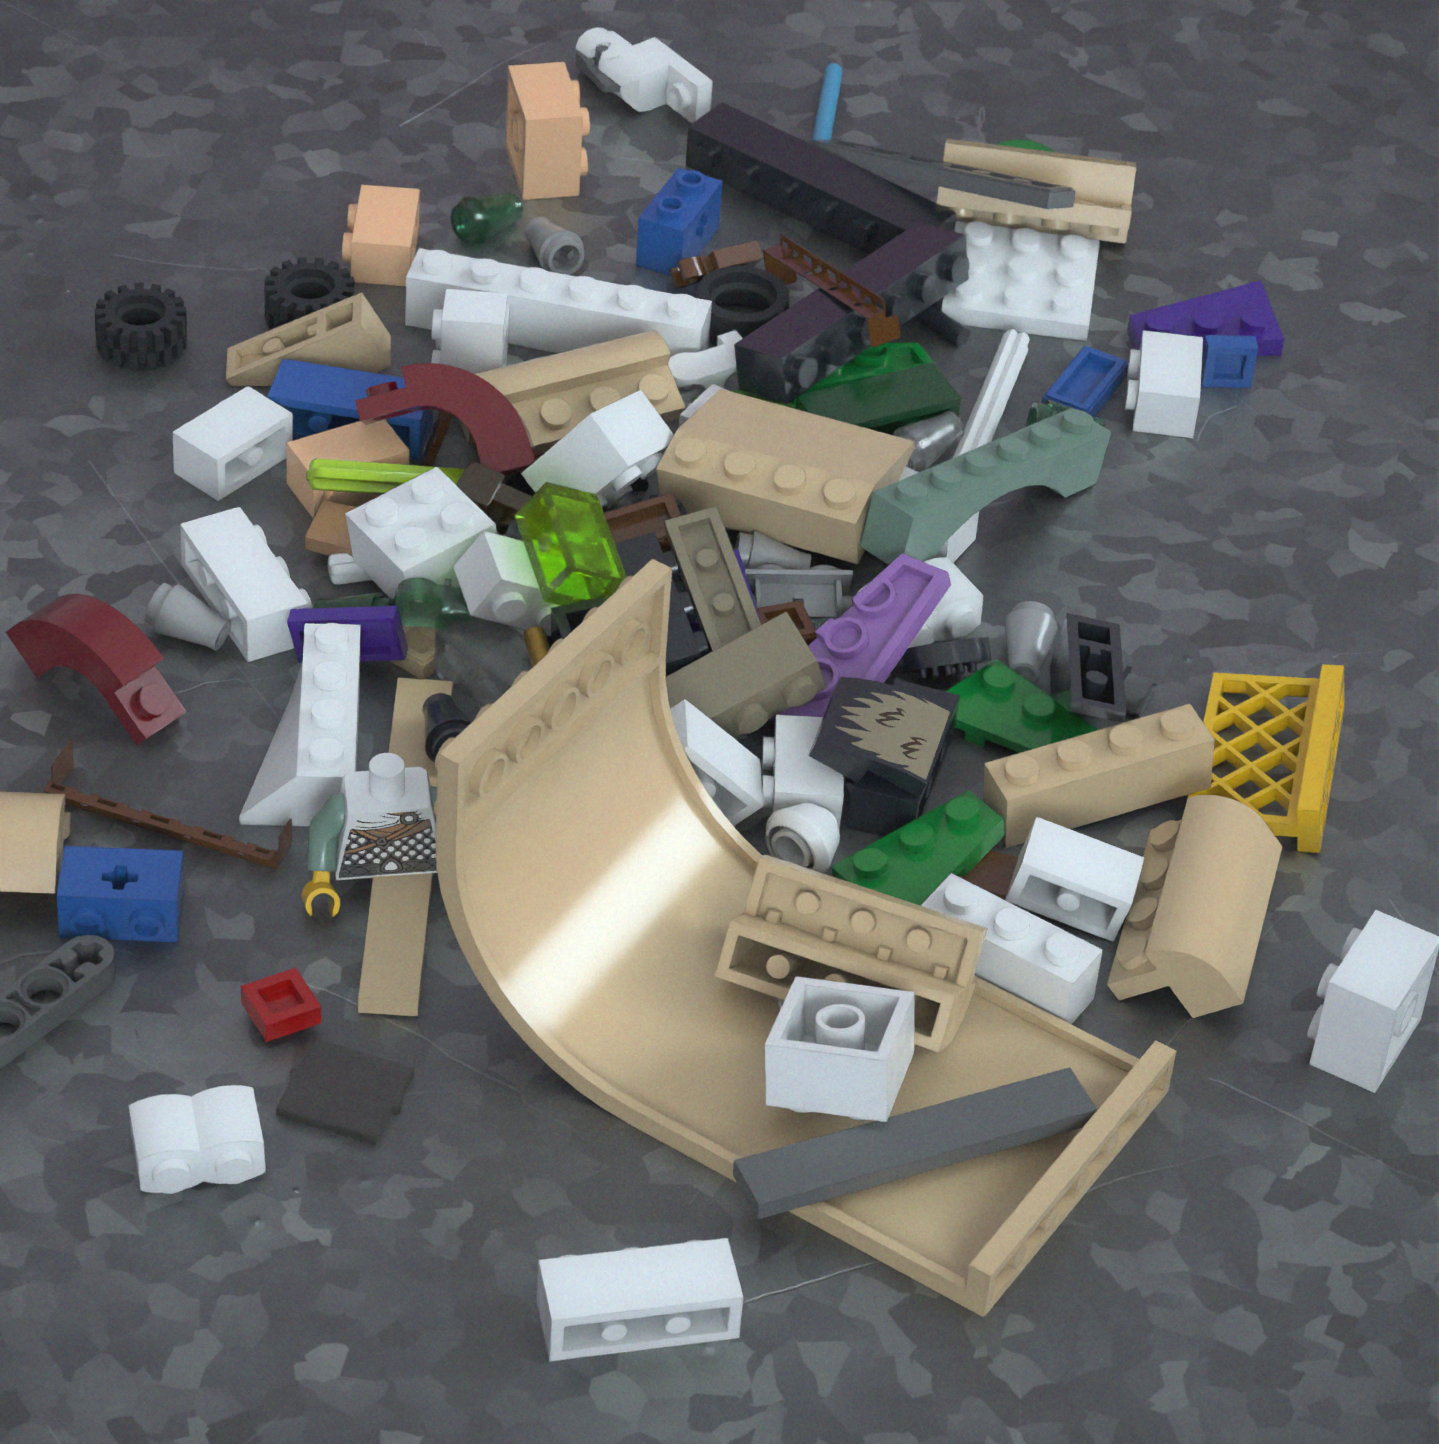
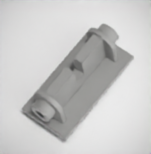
M772 564L762 565L756 569H745L757 608L801 600L811 621L826 622L830 618L834 620L840 618L852 607V596L848 595L853 570H838L830 565H818L808 570H789Z

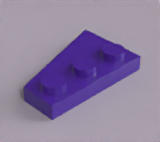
M1261 280L1129 315L1127 328L1134 350H1140L1143 330L1203 337L1202 354L1206 335L1255 336L1258 345L1257 356L1282 355L1284 337Z

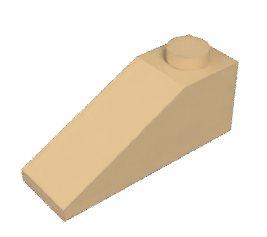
M361 292L227 348L226 380L230 386H272L282 359L379 374L382 370L390 367L391 335Z

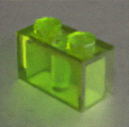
M545 482L515 514V519L544 602L566 605L605 596V599L608 600L627 577L597 494Z

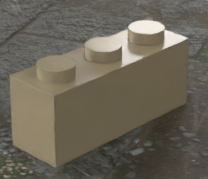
M787 612L666 677L670 709L686 699L733 738L741 734L757 731L768 719L790 707H799L808 703L814 698L816 693L826 688L815 656Z

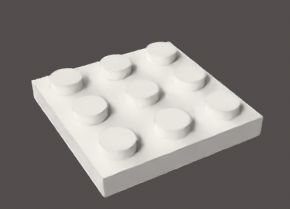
M956 221L955 232L966 235L967 257L970 263L969 279L943 297L942 312L962 325L1006 331L1013 329L1020 333L1025 332L1028 334L1087 341L1100 240L1088 239L1076 234L1058 235L1037 232L1030 228L1014 229L991 226L979 221L970 223Z

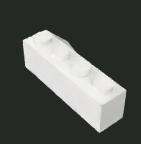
M305 623L303 661L289 703L240 813L239 825L285 826L289 819H292V826H310L312 818L329 797L340 793L343 776L357 770L361 625Z

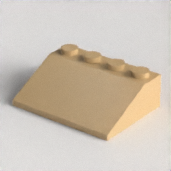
M719 389L676 430L656 468L659 496L672 492L675 501L677 499L681 501L688 514L717 506L723 525L726 528L752 534L753 530L783 544L858 564L865 551L860 546L873 492L899 481L915 449V442Z

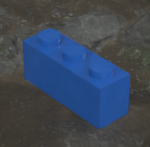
M282 359L267 398L292 413L293 440H297L360 421L355 400L367 397L365 389L396 381L398 389L406 387V384L402 377ZM433 410L417 411L386 420L410 450L409 459L419 461L433 425Z

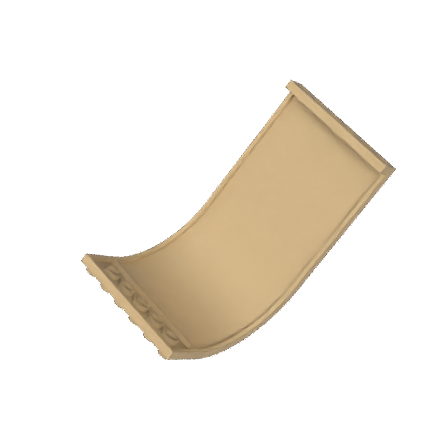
M652 559L634 576L626 577L619 585L617 591L600 607L592 608L586 614L582 623L565 639L561 638L555 641L547 655L532 669L521 672L514 680L511 688L493 704L485 705L479 711L475 720L456 738L451 737L443 743L435 759L437 799L434 804V815L436 816L437 873L448 919L463 954L491 1001L525 1043L552 1070L604 1110L736 1182L733 1176L734 1160L867 1124L875 1120L857 1121L847 1116L818 1112L800 1113L789 1108L766 1105L765 1043L781 1010L778 998L715 977L730 920L744 914L758 860L763 855L723 815L699 780L682 747L672 718L666 687V646L672 568ZM974 975L973 980L977 981L964 1019L952 1042L939 1053L914 1044L913 1057L889 1117L1068 1067L1072 1069L1098 1110L1083 1128L790 1210L789 1212L974 1313L985 1317L1168 1093L1176 1050L1155 1040L1144 1055L1138 1059Z

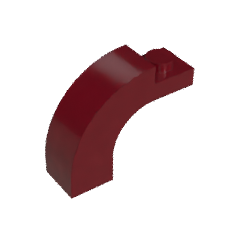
M436 363L401 366L406 387L398 389L396 381L378 384L365 389L366 398L355 400L360 421L366 425L422 410L443 411L459 418L468 427L474 438L481 465L503 475L526 470L538 460L530 432L511 402L483 378L458 367Z
M77 593L60 596L5 632L36 678L55 666L71 668L87 678L105 698L136 745L187 712L155 666L164 659L155 645L130 619L114 607L97 598Z

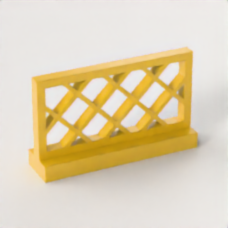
M1322 664L1320 679L1213 672L1203 721L1215 739L1212 767L1227 760L1237 770L1222 778L1217 777L1212 772L1211 788L1188 794V798L1199 795H1217L1239 801L1254 810L1265 821L1275 836L1297 837L1298 852L1320 853L1345 708L1344 666ZM1223 692L1247 694L1251 698L1233 706L1222 696ZM1287 696L1308 698L1307 701L1290 710L1279 702V700ZM1265 708L1274 718L1259 726L1248 718V716ZM1233 724L1244 732V734L1228 742L1217 734ZM1287 728L1299 736L1283 746L1272 738L1273 735ZM1256 744L1268 752V754L1252 762L1241 754V752ZM1280 764H1283L1293 772L1277 782L1265 774V772ZM1250 780L1262 789L1245 799L1233 790ZM1276 801L1288 813L1287 816L1264 815L1258 809Z

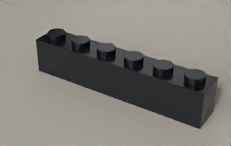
M723 102L688 126L685 166L708 177L721 180L723 184L868 254L873 253L918 222L954 232L956 212Z
M918 222L842 273L882 297L885 302L886 317L897 315L900 327L969 279L970 263L967 257L966 235ZM841 281L842 284L838 285L841 288L847 287L843 281ZM852 285L853 291L860 295V290ZM818 288L734 344L739 390L785 404L789 403L797 395L802 394L871 346L867 318L821 288ZM866 296V300H863V302L869 304L871 300ZM877 301V306L882 309V304Z

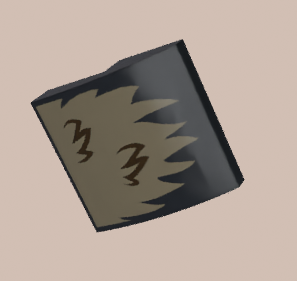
M840 677L835 685L808 756L856 783L869 770L918 797L928 784L953 710L934 700L897 686L861 678Z

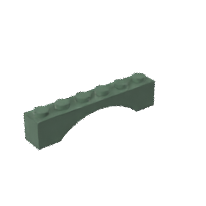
M1070 408L876 490L872 495L860 546L888 565L901 554L923 562L934 557L947 540L969 518L990 502L1010 491L1025 486L1045 485L1066 498L1097 484L1111 431L1095 422L1088 413Z

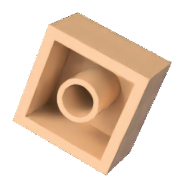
M565 62L508 66L505 146L522 199L579 196L580 176H587L588 172L587 153L585 147H582V137L589 136L590 120L587 107H580L578 81L570 79Z

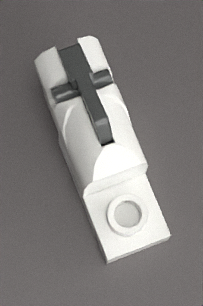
M596 27L586 31L578 39L575 47L577 49L575 61L577 69L583 72L585 76H588L602 92H613L638 112L649 111L667 104L689 122L693 123L710 111L713 81L654 37L636 45H631L616 32Z

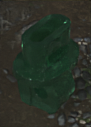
M413 577L406 579L398 585L392 606L398 607L402 625L434 627L435 630L448 628L449 621L474 622V616H471L461 587H451L452 579L445 578L444 585L436 584L426 578ZM419 599L423 602H415L414 600Z

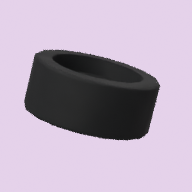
M729 266L716 269L705 275L696 287V298L712 301L709 343L717 346L719 335L736 330L744 338L789 308V290L783 281L768 271L751 266ZM747 304L760 308L763 311L751 314L735 313L725 310L721 306Z

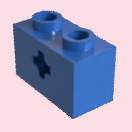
M677 168L639 216L636 266L671 276L669 270L679 267L678 261L698 256L719 229L723 181L705 176L695 170Z
M64 846L57 890L59 938L96 935L107 940L178 942L184 899L183 851Z

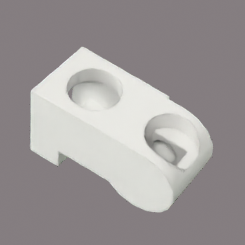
M736 330L719 335L717 346L697 353H678L670 357L668 365L686 408L691 404L692 398L699 397L712 384L728 391L739 389L734 344L743 338Z

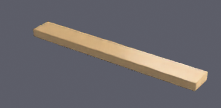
M398 678L388 753L400 756L404 761L405 768L422 767L427 770L431 787H437L435 763L430 760L425 751V717L422 707L428 697L437 693H445L453 698V681ZM433 873L373 877L358 995V1013L418 1016Z

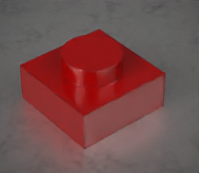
M296 967L241 986V1003L266 1042L321 1023V1005Z

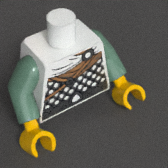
M381 753L371 759L368 771L349 772L343 776L340 793L329 797L312 818L309 826L307 870L313 871V880L305 885L301 894L302 902L309 916H312V900L321 893L330 895L328 908L331 917H334L339 912L340 898L330 883V871L335 872L336 880L437 873L436 816L434 815L437 787H431L427 770L422 767L405 768L404 761L400 756L393 753Z

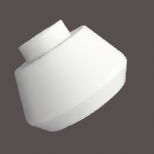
M802 803L778 810L768 818L766 823V845L772 857L823 874L828 870L840 842L838 823L829 810L812 803Z

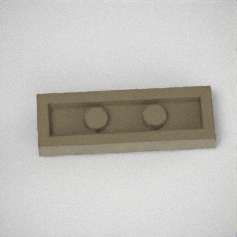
M717 506L665 520V533L671 550L674 553L685 588L689 593L699 626L706 638L709 652L711 653L761 626Z

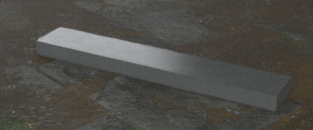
M840 139L814 140L810 142V144L873 173L1044 209L1072 208L1074 206L1076 190H1072V187Z
M1068 1067L888 1117L887 1122L874 1121L734 1160L733 1176L756 1218L761 1219L1083 1128L1098 1109L1072 1069Z

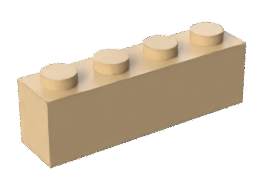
M1186 704L984 763L983 802L1003 818L1005 835L1000 841L1006 849L1025 842L1036 817L1068 829H1073L1211 788L1215 739L1192 705Z

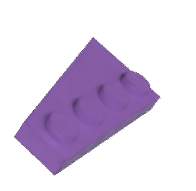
M905 554L898 556L852 598L854 605L836 620L830 618L815 631L817 638L808 647L818 662L826 688L816 693L814 698L808 703L799 707H790L778 715L823 717L840 677L861 678L884 683L951 586L949 573ZM776 716L768 720L775 722Z

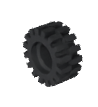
M300 257L296 265L287 260L282 262V269L276 266L270 270V276L266 275L264 285L266 324L269 328H277L354 296L355 281L353 277H350V271L346 268L339 270V263L331 261L326 266L324 265V258L315 257L314 263H307L306 257Z
M135 283V289L129 290L127 285L124 284L118 286V294L109 290L104 293V299L99 298L96 302V309H94L96 348L98 352L101 351L102 357L106 361L113 358V365L122 367L125 362H128L130 370H139V364H146L147 370L156 369V362L158 361L167 366L172 363V356L179 359L183 355V349L187 347V312L182 297L178 296L175 298V291L168 288L161 293V285L153 283L150 289H144V283Z

